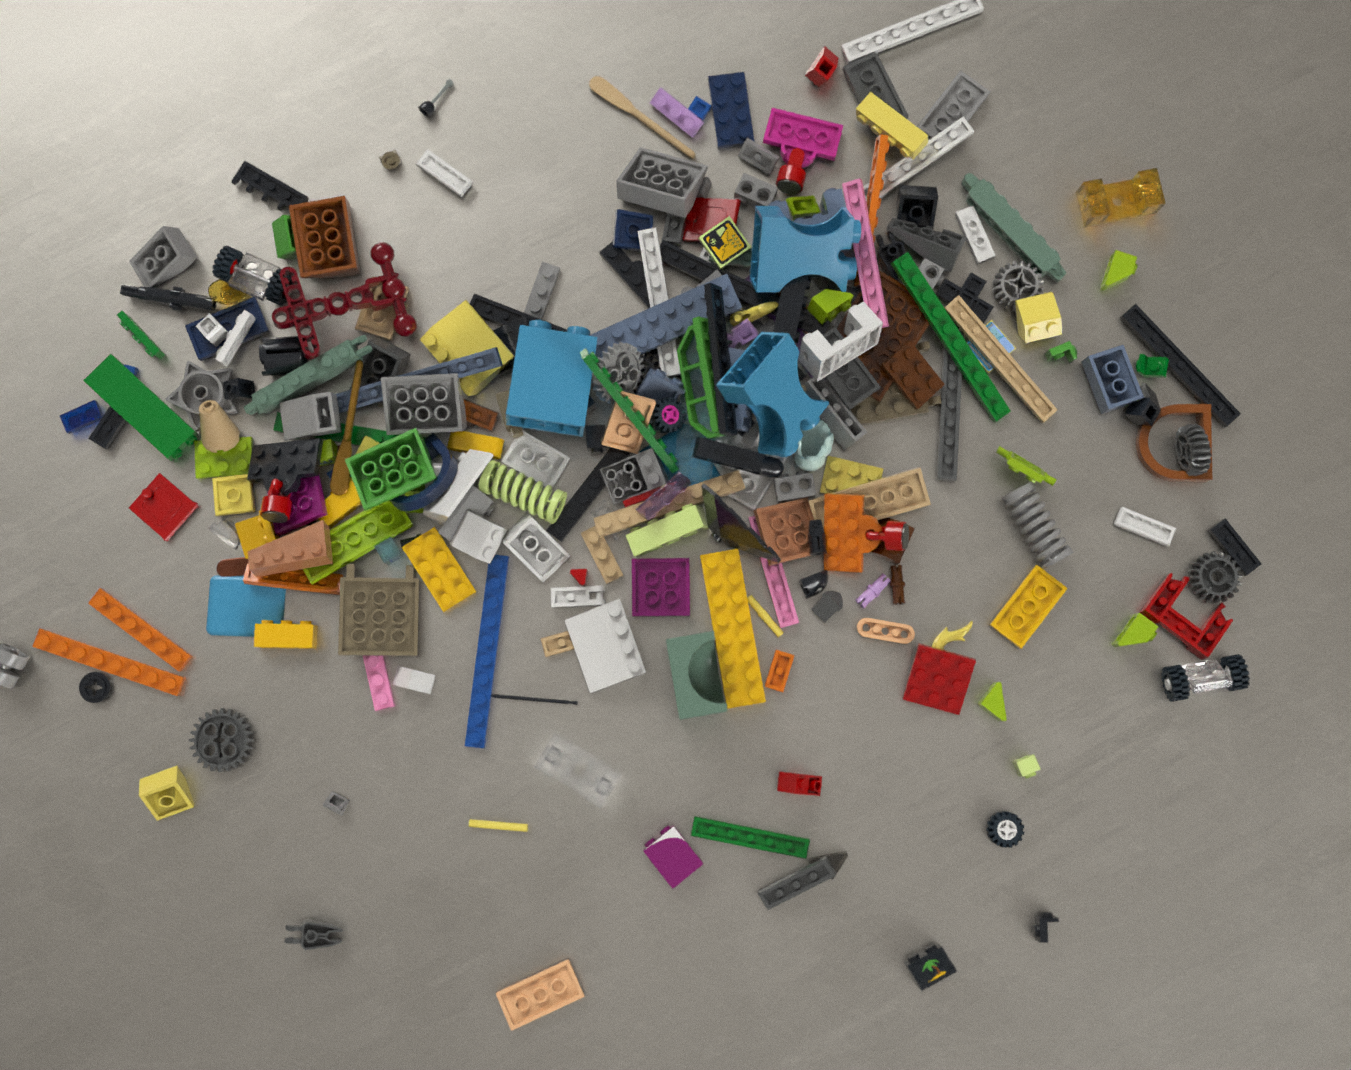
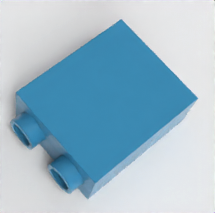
M531 320L529 326L520 325L506 410V425L583 437L593 372L583 361L580 352L586 348L590 353L592 351L595 353L598 337L590 336V330L579 326H570L567 328V332L552 330V325L542 320Z

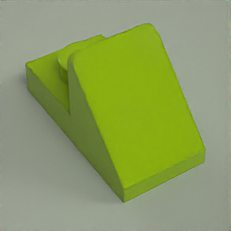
M814 195L789 197L786 199L793 222L797 218L813 216L821 212Z

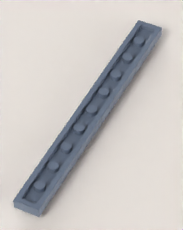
M494 347L399 376L458 373L459 378L503 366L498 348ZM381 381L359 388L356 408L383 401ZM351 390L336 394L339 413L348 411Z

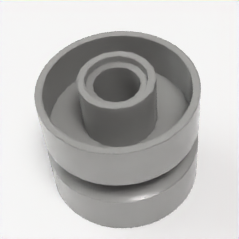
M0 643V686L14 688L20 676L11 668L23 670L29 657L20 652L19 649L5 643Z

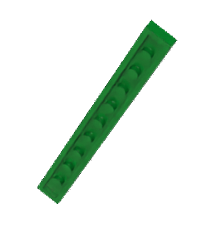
M907 252L890 263L992 421L997 422L1011 412L910 254Z

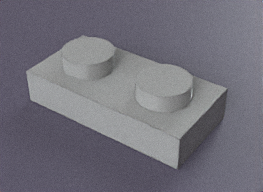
M749 138L745 140L738 154L740 158L769 175L779 159V156Z

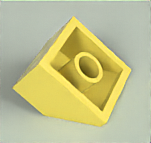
M1053 292L1015 300L1018 335L1025 343L1062 335L1061 315Z
M178 766L140 779L139 797L157 821L194 807L186 778Z

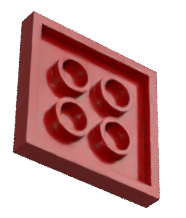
M919 643L903 693V700L960 715L976 659Z

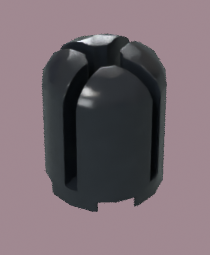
M298 336L259 338L261 343H263L259 344V358L265 370L262 371L263 376L287 375L309 362L303 354Z

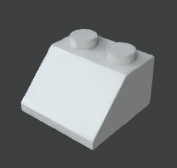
M467 510L450 545L490 564L507 529L490 519Z

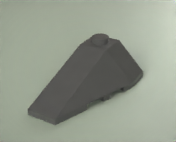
M892 218L887 226V230L923 258L944 268V271H952L967 237L945 229L942 232L934 231L932 226L927 225L920 228L913 222Z

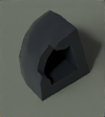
M827 570L800 579L799 583L806 599L819 594L825 589L829 578Z

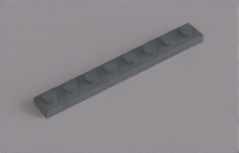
M943 345L941 380L945 385L941 388L942 403L940 404L936 480L956 481L962 373Z

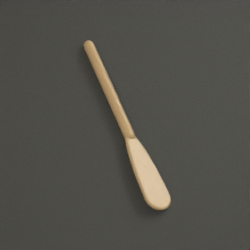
M600 76L590 79L589 87L592 91L621 110L631 113L689 158H695L696 154L694 151L636 109L630 100L607 80Z

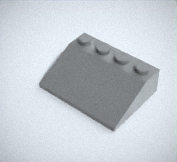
M640 147L616 180L617 199L686 218L694 205L708 166Z
M458 373L381 377L387 435L403 434L414 428H417L420 433L458 432L467 428L466 411Z

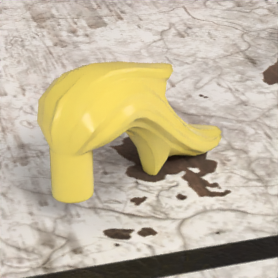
M766 302L744 311H738L730 315V323L734 327L747 318L750 322H753L774 311L779 304L777 302Z
M973 621L956 631H948V627H946L934 639L932 647L944 650L945 645L952 641H965L963 637L970 631Z

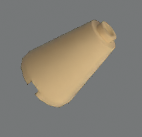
M207 400L203 402L199 407L203 446L206 450L217 453V450L225 452L232 449L240 440L238 427L216 401Z

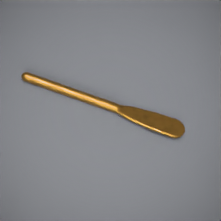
M362 360L356 361L344 437L338 449L333 467L330 489L335 495H343L349 488L350 472L345 459L352 456L351 437L363 370Z

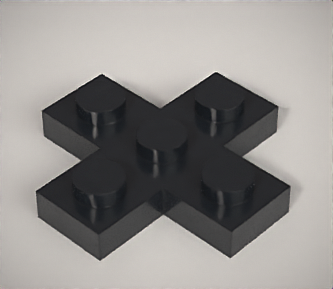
M970 272L962 287L945 278L936 292V296L948 304L959 295L983 324L994 306L978 297L987 281Z

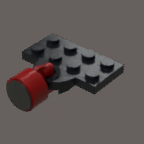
M320 438L253 445L247 480L251 483L264 482V486L268 491V495L262 498L260 516L263 519L274 523H284L290 519L292 508L290 494L293 491L297 492L301 478L315 477L319 474L323 441Z

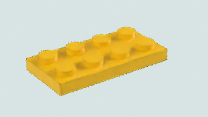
M433 527L402 547L443 612L476 592L436 527Z
M1035 565L989 626L1016 647L1022 649L1068 588L1040 566Z

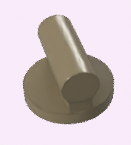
M396 149L388 151L379 157L386 169H394L400 163V157Z

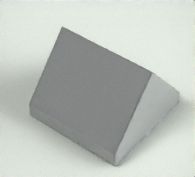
M704 177L696 198H707L712 185L709 177Z
M332 791L323 803V806L342 816L350 800Z

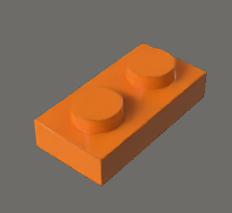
M775 650L764 687L783 693L795 655Z

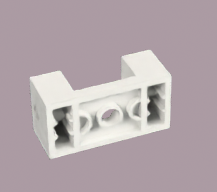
M864 301L859 305H853L848 310L844 329L847 337L843 340H837L831 346L818 330L813 333H807L802 338L798 360L818 382L877 345L883 322Z

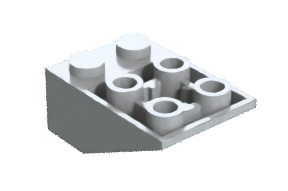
M332 392L312 394L280 403L285 441L342 432L337 395Z
M653 448L600 469L614 505L670 483L661 459Z

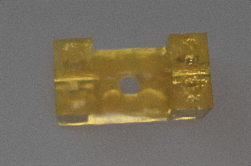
M1157 168L1138 171L1131 180L1103 185L1102 178L1085 181L1076 191L1084 227L1156 214L1166 204ZM1113 198H1119L1121 205L1116 206L1112 201Z

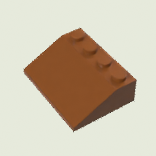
M345 196L289 205L301 278H337L361 274L350 204Z

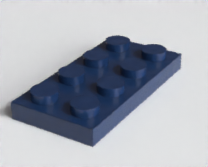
M737 72L708 76L717 148L743 146L747 138L754 141L745 73Z
M255 296L211 314L229 332L233 330L237 317L244 310L251 313L256 320L241 344L270 332ZM204 318L185 325L197 358L200 361L216 355L217 350L226 341L224 339L216 347L205 338L196 327Z

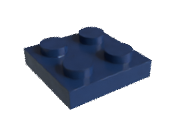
M617 209L615 212L612 247L641 252L638 231L653 227V215Z

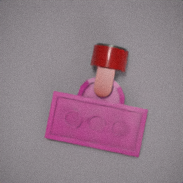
M772 108L763 143L780 147L782 160L787 164L779 169L776 180L778 189L786 194H798L803 191L807 176L802 168L811 165L816 156L835 161L844 125Z

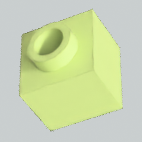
M1029 754L1012 762L1018 776H1025L1026 779L1035 776V771L1040 770L1034 754Z

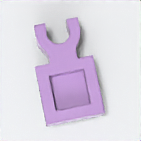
M748 318L732 327V333H727V340L732 341L728 344L729 348H735L738 342L744 345L758 336V331Z

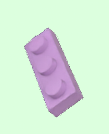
M661 87L650 101V104L691 137L696 135L704 123L703 120Z

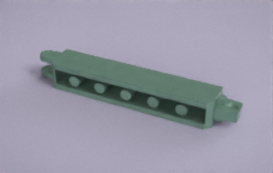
M967 173L964 176L961 184L968 192L966 202L970 206H974L977 214L1026 265L1031 263L1030 269L1037 268L1036 274H1041V277L1047 274L1054 281L1059 282L1067 274L1059 263L1061 260L1059 253L1054 248L1048 246L1045 238L1038 235L1033 230V226L1020 217L1018 210L1012 208L1003 195H999L995 191L992 183L984 178L980 181L972 173Z
M366 335L344 341L251 395L252 402L244 406L246 414L253 415L257 412L258 414L272 413L280 408L281 402L299 398L355 366L356 361L363 360V356L373 350L371 345L361 349L357 347L367 340Z

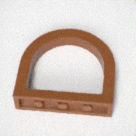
M1175 404L1161 408L1154 424L1165 416H1195L1196 424L1200 425L1205 430V434L1208 435L1212 455L1211 404ZM1140 425L1136 435V451L1140 462L1152 475L1171 482L1205 483L1213 480L1212 457L1210 458L1211 464L1207 472L1197 476H1189L1186 471H1175L1160 465L1153 458L1148 446V437L1153 425Z

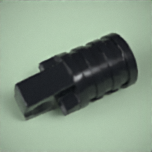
M810 520L808 528L810 555L826 554L827 547L822 521Z

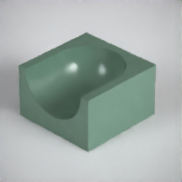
M714 631L666 639L680 720L728 711L727 704L723 698L717 666Z

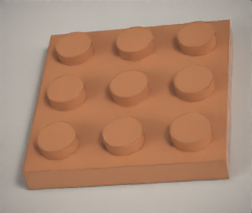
M808 497L758 508L753 511L761 539L781 559L779 563L767 559L769 566L813 556L810 555L808 528L809 521L814 520Z

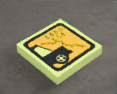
M730 216L698 238L719 269H722L751 249L750 244Z

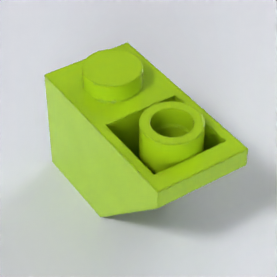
M824 289L812 297L807 310L821 324L828 320L831 322L837 317L838 313L841 311L844 313L850 308L853 295L847 292Z

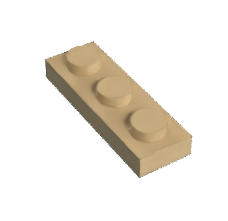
M596 525L582 532L581 535L606 584L623 577L624 575L605 538L599 537Z

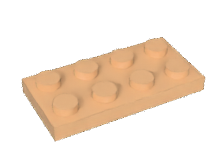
M569 958L495 993L511 1031L585 997Z

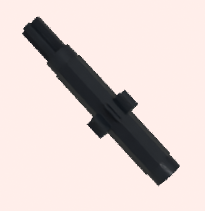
M121 285L120 290L122 296L168 304L172 310L181 311L182 307L215 311L217 305L215 297L185 293L182 287L173 286V290L153 287Z

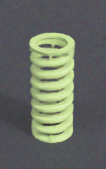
M491 460L487 464L480 477L478 490L487 495L492 494L496 499L501 498L504 503L510 502L513 507L519 506L522 511H529L531 515L538 514L540 519H545V521L551 524L557 521L567 499L566 492L557 489L551 500H549L553 489L551 485H547L542 492V481H538L533 488V477H529L524 483V473H519L516 477L515 469H510L507 473V466L501 465V463L495 460ZM503 482L502 488H501V490L498 492V488H499V486L501 485V483ZM512 486L511 493L507 496V492ZM521 490L520 497L516 500V497L519 491ZM531 492L529 501L526 503V499ZM541 492H542V495H541V497H540L539 503H538V505L535 507V503H536V501L538 500V498H539V496H540V494H541ZM548 502L549 506L547 510L544 512V507Z

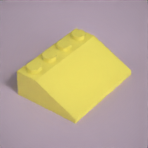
M467 300L463 301L434 324L420 338V341L439 363L494 347L498 348L503 366L459 378L461 389L467 396L478 395L515 357Z

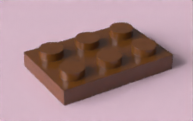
M907 341L881 365L882 369L915 410L919 409L945 385L911 341Z

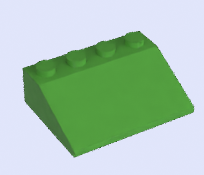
M417 428L345 459L365 511L437 479L429 451Z

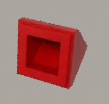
M570 570V574L581 586H586L588 570Z

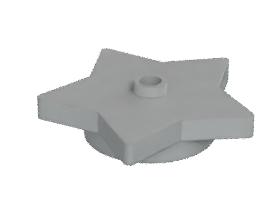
M187 361L184 379L180 386L166 397V400L186 410L193 429L199 432L201 430L199 407L207 400L216 401L226 414L238 413L233 401L225 400L224 381L232 379L233 370L225 368L206 371Z

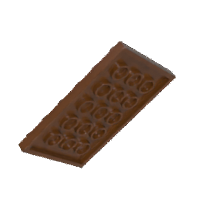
M879 270L889 326L881 329L878 344L859 355L858 358L881 387L869 396L880 403L893 382L881 365L907 341H911L916 346L929 326V322L905 285ZM862 291L859 292L850 308L863 302ZM848 311L836 328L843 338L847 337L844 329Z

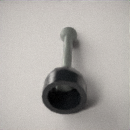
M448 79L446 85L432 101H424L420 104L418 109L424 116L430 118L434 113V103L448 87L453 86V81Z

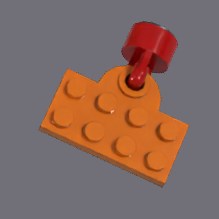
M824 494V533L827 553L824 554V570L862 573L863 553L871 552L878 547L881 541L885 542L886 550L905 551L907 549L909 526L906 522L888 521L886 527L881 526L878 519L864 514V495Z

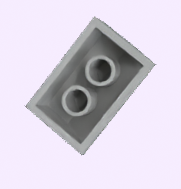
M472 485L438 533L451 542L466 511L469 510L483 517L485 515L489 516L494 509V506H492L494 504L493 500Z

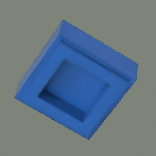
M696 96L688 109L701 120H704L712 105Z

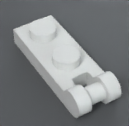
M605 586L551 588V607L606 604L605 599H603ZM590 592H595L596 599H590Z

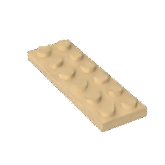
M920 467L833 492V494L864 495V514L871 515L878 520L931 505ZM823 495L808 501L814 520H821L824 529Z

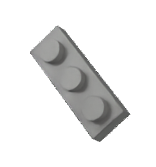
M545 262L541 263L524 313L543 319L560 272V267Z

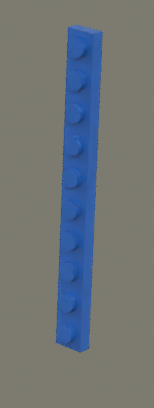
M494 555L491 563H488L465 746L485 748L509 556Z

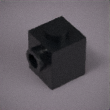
M586 425L587 450L591 451V454H602L603 451H607V446L601 445V439L606 428L605 425Z

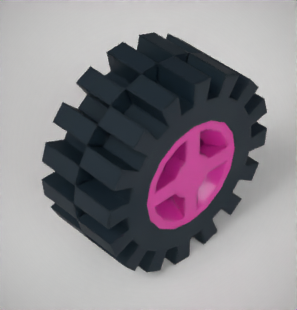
M671 397L656 401L652 417L650 418V421H653L651 426H656L655 430L660 431V433H670L682 427L681 424L686 421L683 419V417H686V413L683 414L682 412L685 408L680 407L682 403L677 402V399H672Z

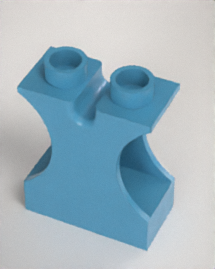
M755 206L750 281L755 291L780 292L791 280L803 275L816 274L831 279L837 284L841 292H846L847 281L854 280L856 277L857 262L855 257H846L841 250L851 249L852 243H859L861 238L860 221L854 220L855 218L846 207H841L832 218L823 223L802 225L788 219L778 206Z
M761 332L716 384L727 402L745 404L754 413L759 426V446L757 451L761 454L788 457L796 452L799 447L798 442L803 437L801 430L807 431L814 428L820 421L819 416L830 404L826 400L811 399L802 389L797 369L800 351L789 333Z

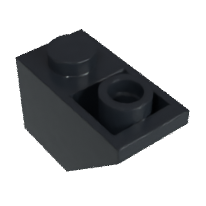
M1142 383L1140 388L1144 398L1131 403L1124 414L1135 425L1152 426L1161 409L1156 393L1146 383Z

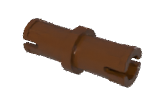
M892 565L890 566V588H892L893 605H897V603L902 605L905 604V582H903L902 565H898V567Z

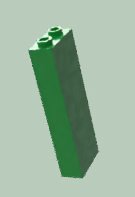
M109 354L83 380L170 461L179 459L184 453L183 450L187 446L193 445L194 441L197 440L196 437L199 434L112 354Z

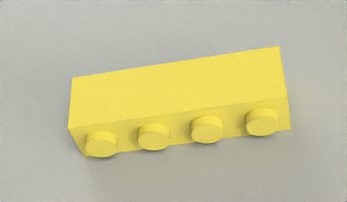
M872 92L857 106V120L861 124H867L871 127L872 132L876 135H887V142L890 143V146H896L900 149L899 151L903 156L914 160L928 144V135Z

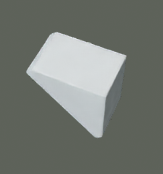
M210 313L196 325L205 338L216 347L226 339L228 331Z
M397 666L393 685L431 694L435 675Z

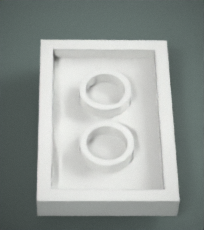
M523 431V436L514 439L501 462L519 473H524L527 478L533 477L536 483L542 481L543 487L551 485L553 488L569 462L570 457Z

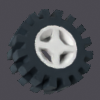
M1002 811L990 817L991 820L987 822L988 827H986V831H988L987 835L993 843L1003 848H1012L1014 845L1017 846L1019 841H1022L1023 838L1021 837L1025 834L1023 831L1025 827L1021 823L1022 820L1016 814Z

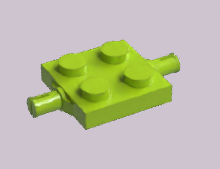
M1001 446L998 447L996 453L1007 460L1008 468L1016 473L1021 471L1026 475L1025 478L1033 483L1036 481L1041 483L1043 480L1051 486L1055 484L1057 479L1048 475L1043 469L1012 451L1009 452Z

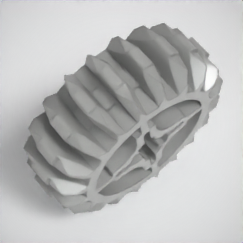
M1013 261L1012 265L1006 263L1005 268L1001 267L999 273H996L994 276L996 280L992 282L996 286L992 289V292L997 293L995 299H1001L999 305L1005 303V309L1012 306V311H1016L1015 300H1019L1021 293L1031 292L1029 297L1040 295L1044 291V288L1041 287L1044 281L1038 280L1042 275L1035 273L1037 268L1030 269L1031 263L1024 266V261H1021L1019 265L1016 261ZM1010 274H1017L1015 279L1004 280ZM1006 290L1010 291L1012 296H1010Z

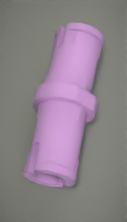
M882 573L872 585L869 584L867 589L855 600L857 604L864 601L860 607L864 609L891 583L889 578L883 582L886 577L885 574Z

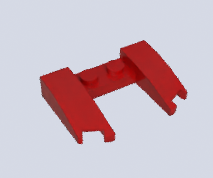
M1170 573L1139 613L1153 623L1161 625L1186 644L1187 650L1200 660H1204L1210 656L1233 622V619L1226 621L1221 612L1226 606L1221 602L1202 627L1198 628L1171 607L1188 583L1189 577L1184 576L1182 581L1171 579L1173 573Z

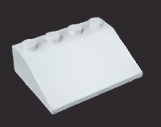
M469 449L467 453L462 452L457 459L459 464L454 480L440 497L424 507L425 511L423 514L442 527L494 455L489 452Z
M620 599L564 620L590 693L646 673Z

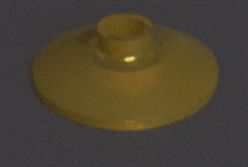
M219 279L209 286L208 294L217 303L226 305L236 304L247 296V287L237 279L231 283Z

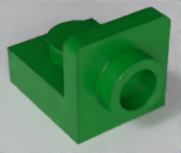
M1140 354L1136 362V371L1143 377L1166 378L1169 359L1167 357H1147L1145 354Z

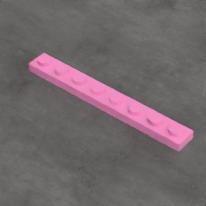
M859 178L843 183L842 187L847 210L855 218L854 220H859L861 223V238L859 243H853L863 301L883 322L882 328L888 327L889 323L863 182Z

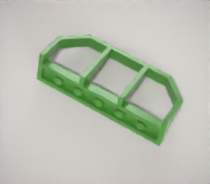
M696 317L692 319L693 325L688 327L677 349L683 388L685 389L684 395L689 423L707 438L715 439L725 435L720 434L718 428L708 318ZM695 334L696 349L700 362L688 366L686 351ZM700 369L706 396L694 399L689 372ZM706 402L712 432L698 422L695 405Z

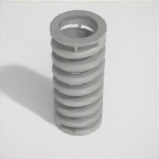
M1029 482L1007 494L1002 500L1006 503L1007 508L1016 507L1011 512V516H1021L1016 521L1018 526L1028 524L1021 530L1023 535L1033 533L1026 539V542L1032 544L1040 541L1031 550L1034 553L1045 550L1037 556V561H1044L1040 564L1042 569H1045L1074 552L1068 544L1060 548L1066 542L1065 537L1054 539L1061 533L1059 528L1049 530L1056 524L1054 519L1042 522L1050 516L1049 510L1037 513L1045 507V502L1040 501L1030 505L1040 497V494L1035 492L1023 497L1030 491L1031 493L1036 491L1033 482Z

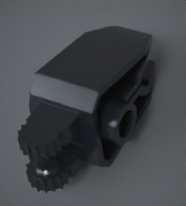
M890 231L887 232L888 245L884 244L880 234L876 235L879 247L876 258L885 274L899 281L896 271L890 263L905 254L904 244L899 241L896 242L894 235Z

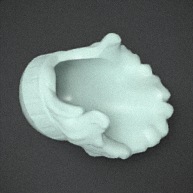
M820 420L810 430H801L803 437L798 442L799 447L795 452L794 460L802 470H818L824 464L825 456L832 450L834 434L830 432V428L823 420Z

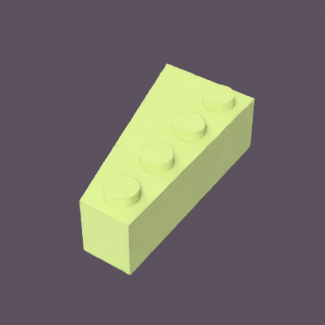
M690 503L683 506L682 511L677 513L671 511L665 514V518L659 521L656 518L647 522L648 525L643 528L641 526L632 528L630 530L631 533L627 534L626 538L633 555L640 557L662 548L665 543L669 545L679 541L681 536L690 537L698 532L697 529H709L704 507Z

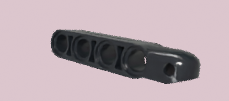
M696 437L692 455L694 458L766 477H778L783 473L784 465L777 458L718 441Z

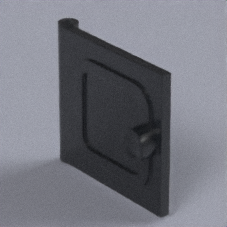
M523 316L493 330L514 356L516 354L520 325L529 326L528 316ZM515 357L497 376L513 370Z

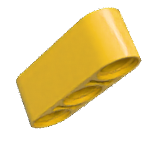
M466 431L450 432L447 449L461 453H467L469 449L489 452L494 455L492 459H501L504 440Z

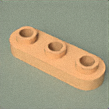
M863 618L856 626L858 634L865 638L908 644L915 637L914 629L907 624ZM864 624L869 626L868 631L863 630ZM882 628L888 629L887 635L882 633ZM902 631L907 633L906 638L901 637Z

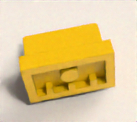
M260 515L235 523L246 559H248V551L280 538V536L275 534L273 522L263 519Z

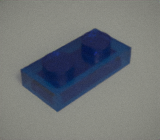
M93 400L59 416L66 432L70 434L101 420L103 414L98 402Z

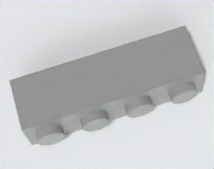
M813 377L804 384L806 387L805 393L811 399L829 401L830 404L819 417L820 420L827 423L830 432L834 434L833 437L844 450L848 449L867 433L865 428L852 412L846 408L824 378L817 382Z

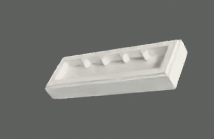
M428 149L417 162L419 168L460 197L473 184L469 178Z
M974 206L956 212V218L964 236L967 237L966 240L976 263L979 264L994 258L996 255Z
M1120 507L1114 523L1117 527L1167 547L1170 546L1176 530L1172 526L1124 507Z

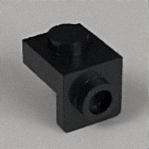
M1041 912V916H1035V925L1032 926L1033 937H1036V940L1040 943H1048V922H1059V918L1053 916L1052 912Z

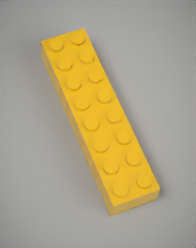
M732 549L700 555L727 709L764 703L766 700L739 550Z

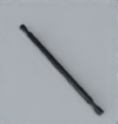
M500 694L491 695V697L502 699L578 704V701Z

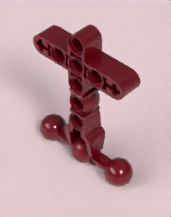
M378 242L370 251L372 260L381 266L383 275L368 278L364 285L353 288L349 292L345 291V294L333 292L327 298L324 296V299L314 298L305 300L296 270L293 267H284L280 271V279L288 305L275 309L272 312V320L278 329L296 328L305 358L313 360L320 356V345L313 322L322 320L327 315L331 317V314L342 316L348 310L352 311V309L371 308L374 311L393 306L396 314L393 321L394 331L402 337H408L416 331L417 321L412 315L407 313L404 305L407 301L404 297L406 286L402 280L398 279L399 273H394L391 262L394 259L395 253L390 244ZM287 275L291 276L293 285H289ZM382 285V294L386 299L374 301L370 288ZM293 292L300 294L297 299L290 298ZM354 296L362 298L360 302H353L351 299ZM339 300L343 302V305L335 307L333 303ZM321 305L324 307V310L316 312L314 308ZM302 310L305 312V315L297 317L295 313ZM280 315L287 317L283 322H278L276 318ZM304 328H308L311 330V333L309 335H302L301 331ZM307 342H311L314 349L313 353H310Z

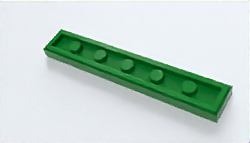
M694 816L691 836L803 859H807L810 839L697 816Z

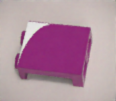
M667 825L659 832L661 834L656 840L651 838L644 844L646 848L643 852L671 888L674 889L704 863L674 825L672 827Z

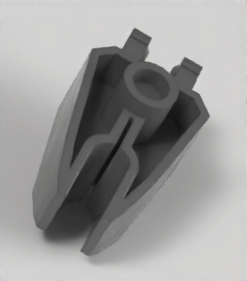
M306 919L302 922V925H286L285 930L301 931V937H286L284 943L301 944L304 950L331 947L342 942L341 938L328 937L330 932H343L341 927L332 923Z

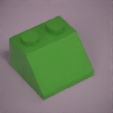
M282 215L272 222L277 258L297 260L291 216Z

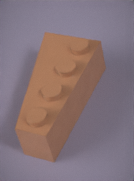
M322 520L248 551L249 570L256 577L333 564L329 526Z

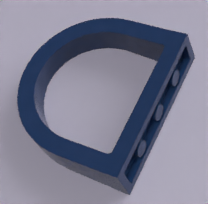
M434 433L429 435L424 441L431 461L441 454L443 462L441 471L437 479L425 490L414 495H400L389 500L398 510L414 511L427 506L440 497L455 478L458 466L457 461Z

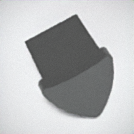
M824 592L823 598L811 609L824 622L836 611L842 609L843 599L839 592Z

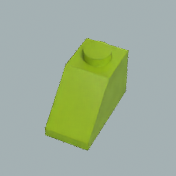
M1115 250L1110 256L1100 290L1104 291L1134 275L1138 264H1136L1137 256Z
M1141 613L1133 614L1112 645L1120 647L1151 642L1157 635L1155 631L1159 626Z

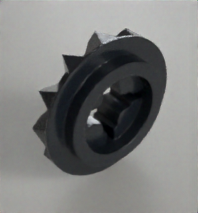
M100 672L86 674L79 684L81 697L90 703L102 702L109 696L111 689L110 680L105 674ZM97 682V685L102 687V689L96 690L95 693V690L88 688V686L95 685Z

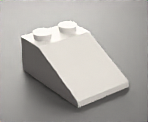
M528 512L506 532L502 540L503 544L542 582L570 557L560 544Z

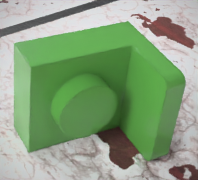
M1070 341L1053 347L1044 353L1047 360L1054 358L1056 361L1065 355L1069 363L1077 359L1076 347Z

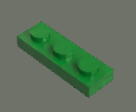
M122 310L117 314L121 320L119 324L126 331L130 329L133 332L132 338L139 344L143 343L146 346L144 350L151 357L156 356L161 360L166 355L127 313Z

